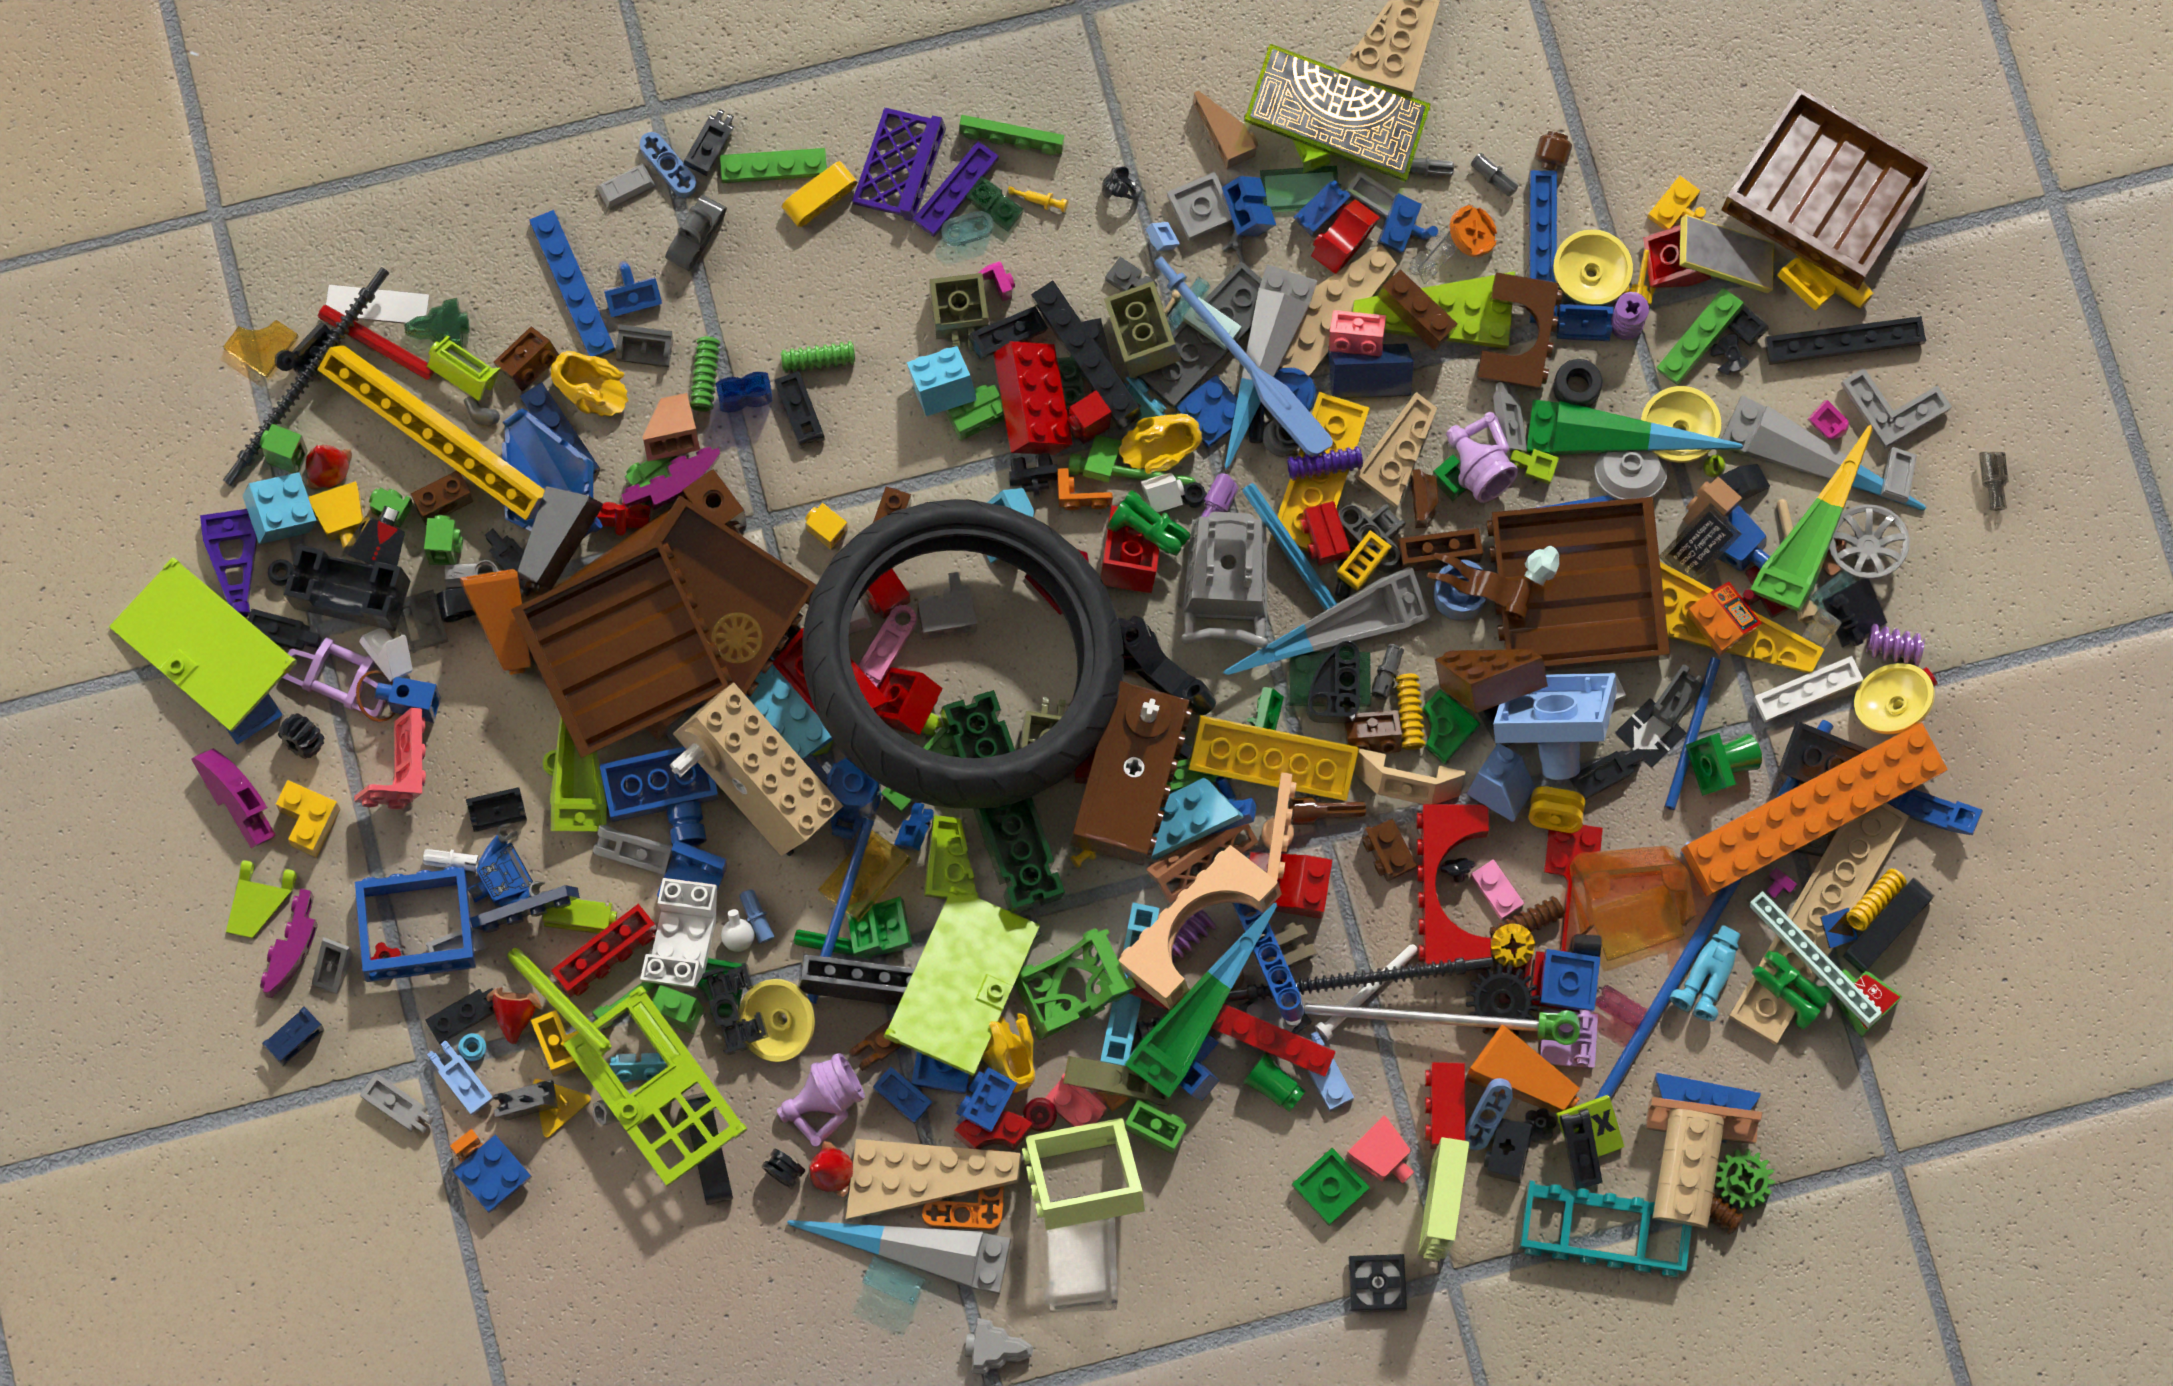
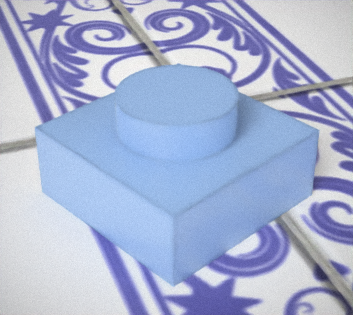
M1168 222L1152 223L1145 229L1150 237L1151 244L1157 251L1173 250L1180 245Z

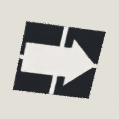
M1649 698L1615 733L1633 750L1639 748L1644 756L1643 760L1653 767L1687 732L1677 723L1672 729L1650 713L1656 703Z

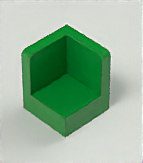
M1453 454L1439 465L1432 474V476H1436L1437 486L1452 502L1467 490L1459 485L1460 469L1458 467L1460 461Z

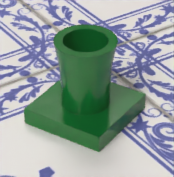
M1720 733L1686 744L1702 796L1736 785L1733 773L1758 770L1762 764L1760 746L1750 734H1744L1724 745Z

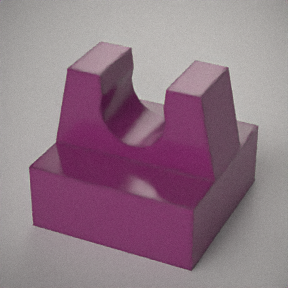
M1775 867L1769 875V878L1774 883L1766 893L1775 900L1782 890L1790 895L1797 887V884Z

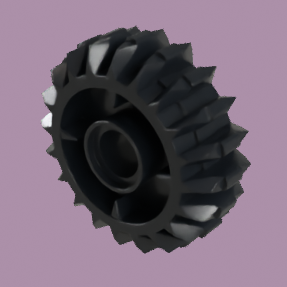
M1501 964L1497 965L1498 973L1493 974L1491 968H1486L1488 977L1485 978L1479 972L1477 977L1482 982L1480 984H1477L1475 981L1470 982L1472 987L1477 988L1476 992H1466L1467 996L1474 997V1002H1466V1007H1475V1011L1470 1012L1468 1015L1535 1020V1017L1530 1015L1529 1012L1530 1010L1539 1011V1007L1531 1005V1001L1540 1000V996H1531L1530 992L1536 990L1537 986L1527 987L1526 983L1531 980L1529 975L1524 980L1519 978L1523 972L1522 969H1518L1516 975L1511 974L1512 965H1508L1507 973L1502 972ZM1500 993L1507 994L1511 999L1510 1006L1506 1009H1499L1495 1005V997ZM1484 1027L1482 1032L1486 1034L1489 1028ZM1494 1028L1493 1036L1499 1028ZM1512 1029L1516 1036L1519 1035V1030Z

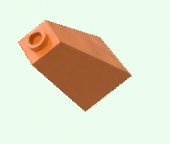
M510 569L460 577V583L501 668L504 671L509 670V675L524 673L525 667H531L528 645L511 609L522 604L517 571Z
M1501 1025L1475 1060L1465 1078L1469 1082L1485 1088L1494 1079H1506L1512 1086L1513 1098L1545 1108L1554 1113L1575 1107L1580 1099L1576 1096L1580 1090L1577 1085L1504 1025ZM1501 1089L1499 1093L1505 1094L1504 1089Z

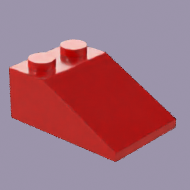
M1111 505L1109 522L1118 506ZM1124 526L1117 532L1107 528L1100 578L1104 585L1152 594L1157 571L1159 547L1129 526Z
M1250 852L1249 860L1267 873L1269 853ZM1281 854L1280 862H1285L1283 879H1277L1282 895L1274 902L1277 903L1275 911L1322 919L1325 911L1333 859L1309 855Z

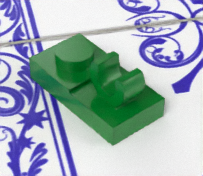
M1263 687L1262 694L1257 701V719L1250 717L1247 718V722L1256 727L1276 730L1284 696L1273 688Z

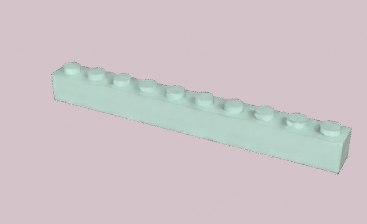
M1763 891L1750 902V908L1868 1028L1881 1018L1882 1012Z

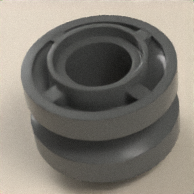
M1276 418L1265 427L1263 442L1267 450L1272 454L1285 457L1300 447ZM1281 432L1287 436V440L1282 437Z

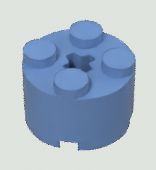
M1461 560L1467 566L1476 570L1483 571V569L1476 563L1468 560ZM1451 565L1445 566L1439 572L1450 574L1469 582ZM1438 580L1435 582L1433 590L1435 607L1450 619L1471 620L1481 612L1487 598L1459 593L1456 588L1446 582Z

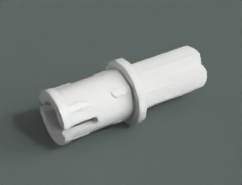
M425 849L424 865L444 868L458 867L476 873L478 855L454 853L452 849L450 852Z

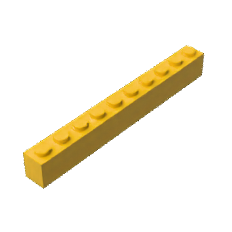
M346 346L329 348L317 369L520 517L525 520L536 518L545 491L542 487Z

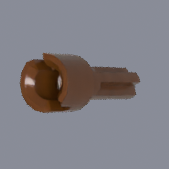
M1312 797L1290 798L1289 809H1293L1292 825H1312L1317 819L1363 817L1366 815V805L1364 802L1316 803V800Z

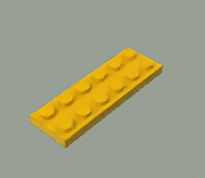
M1319 392L1312 415L1332 438L1333 443L1325 451L1326 454L1330 450H1334V452H1337L1338 449L1346 451L1348 447L1352 450L1354 446H1358L1369 413V407ZM1300 447L1298 456L1300 455L1303 458L1306 453ZM1346 469L1343 473L1339 470L1337 474H1333V472H1329V475L1321 473L1319 477L1316 474L1312 478L1305 476L1304 479H1300V477H1297L1295 481H1292L1290 478L1277 517L1301 550L1309 552L1307 544L1311 543L1308 534L1304 535L1300 527L1299 519H1302L1303 510L1331 501L1335 502L1337 508L1349 469ZM1271 534L1270 540L1276 541Z
M1200 715L1188 769L1278 788L1281 773L1292 774L1291 782L1296 783L1295 791L1347 801L1359 749L1355 746Z

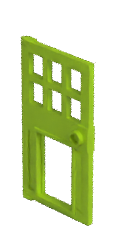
M640 986L631 992L629 997L592 1024L598 1030H601L628 1011L668 1067L629 1094L601 1054L579 1033L563 1045L668 1187L733 1138L736 1139L748 1129L744 1123H741L646 994L643 986ZM698 1083L711 1101L694 1112L682 1094ZM676 1099L689 1117L675 1128H672L660 1110ZM717 1108L729 1124V1127L713 1137L700 1119ZM654 1115L667 1133L653 1144H650L638 1126ZM695 1124L707 1140V1143L693 1153H690L678 1135ZM673 1140L685 1159L673 1168L668 1169L656 1151Z

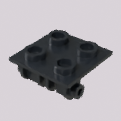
M1860 579L1822 600L1842 648L1850 643H1853V646L1862 644V638L1870 633L1873 624H1877L1879 628L1888 623L1869 579Z

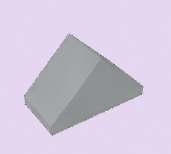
M323 938L311 984L337 994L354 956L350 947Z

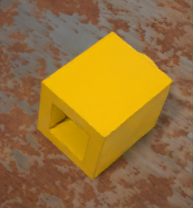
M824 503L818 508L813 507L805 517L806 531L830 550L848 530L847 522Z

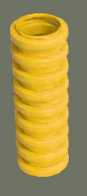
M1412 673L1402 674L1395 679L1396 683H1399L1396 686V690L1399 691L1397 698L1400 700L1398 707L1401 709L1398 711V714L1401 716L1399 721L1402 724L1400 727L1401 732H1403L1402 740H1404L1401 743V747L1406 750L1421 749L1426 743L1422 740L1425 737V733L1422 732L1424 725L1421 724L1423 717L1420 716L1423 709L1420 708L1422 701L1419 699L1421 692L1418 690L1421 687L1417 683L1420 677Z
M1888 869L1866 895L1847 913L1846 918L1849 924L1856 930H1866L1868 925L1878 917L1907 885L1904 875L1896 869Z

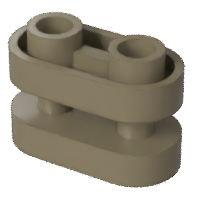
M1290 923L1282 928V933L1275 935L1280 949L1293 945L1294 951L1283 955L1289 969L1307 962L1318 955L1313 944L1305 946L1302 939L1308 936L1304 924ZM1269 957L1270 962L1276 959V957Z

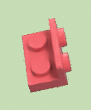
M1333 310L1329 351L1381 356L1386 315Z
M1064 1073L1061 1080L1045 1098L1055 1105L1057 1114L1072 1127L1099 1122L1107 1112V1107L1104 1105L1106 1101L1096 1092L1091 1094L1084 1088L1063 1084Z

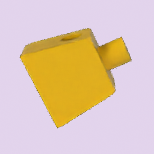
M356 481L308 497L314 515L328 540L333 541L340 538L343 549L364 519L360 491Z

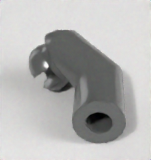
M472 396L463 400L474 423L491 426L499 422L500 414L497 410L480 407L478 400Z

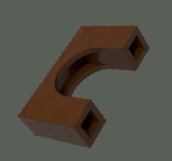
M1495 273L1490 301L1526 309L1532 314L1537 323L1538 337L1535 345L1529 351L1520 355H1506L1482 350L1477 373L1478 380L1495 383L1504 382L1535 390H1540L1541 384L1546 385L1549 369L1544 368L1546 358L1551 359L1553 343L1549 342L1550 332H1556L1558 317L1553 316L1555 306H1560L1563 292L1558 290L1559 283Z

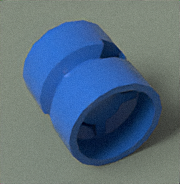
M686 801L666 808L668 823L673 826L670 830L672 847L675 840L690 846H697L707 841L704 824L699 823L703 819L700 802Z

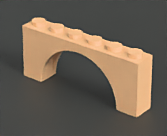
M1230 845L1225 851H1221L1216 855L1213 863L1197 875L1195 882L1188 889H1184L1179 893L1176 901L1169 909L1166 908L1160 913L1158 920L1150 928L1148 927L1143 930L1139 940L1132 947H1128L1123 951L1118 961L1124 974L1129 978L1132 977L1134 982L1171 1010L1189 991L1185 978L1178 973L1172 963L1174 940L1183 924L1198 911L1219 903L1246 904L1264 913L1282 895L1278 881Z

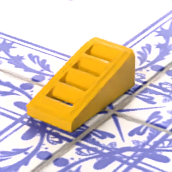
M1370 530L1338 569L1337 576L1354 590L1359 591L1391 549V546ZM1371 542L1381 551L1378 554L1368 547L1367 544ZM1361 552H1366L1374 560L1370 562L1368 559L1361 555ZM1355 560L1366 566V570L1364 571L1354 563ZM1349 568L1360 576L1358 580L1347 572Z

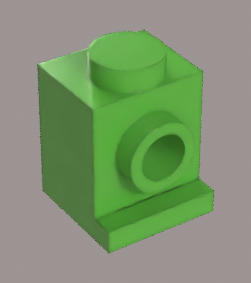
M380 487V489L376 488L371 494L369 506L372 513L380 517L384 505L399 511L394 525L400 528L413 508V502L407 495L403 500V496L393 489L386 491Z

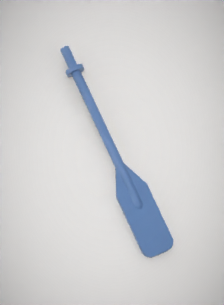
M1163 257L1158 258L1154 264L1169 280L1168 289L1170 291L1176 289L1248 371L1263 405L1302 450L1310 456H1318L1328 450L1333 443L1331 436L1285 384L1256 366L1184 283L1187 278L1184 273L1177 275Z

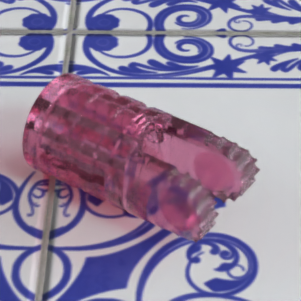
M1604 985L1602 989V995L1604 996H1598L1595 1005L1636 1030L1648 1008L1634 1002L1633 999H1629L1628 996L1611 986Z

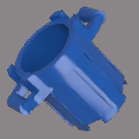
M846 757L833 765L826 779L827 788L843 805L831 817L832 835L852 840L861 828L864 818L870 819L877 812L881 802V785L858 769ZM839 819L846 823H854L853 829L837 825Z

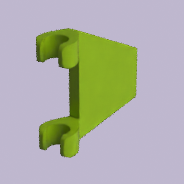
M242 861L226 933L254 938L293 891L297 873L286 869L283 874L281 888L250 881L254 872V864L251 861Z

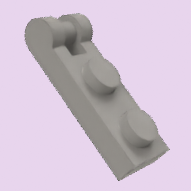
M599 826L597 833L599 840L598 843L594 844V854L665 875L672 846L624 833L610 826ZM610 840L617 842L615 849L608 846Z

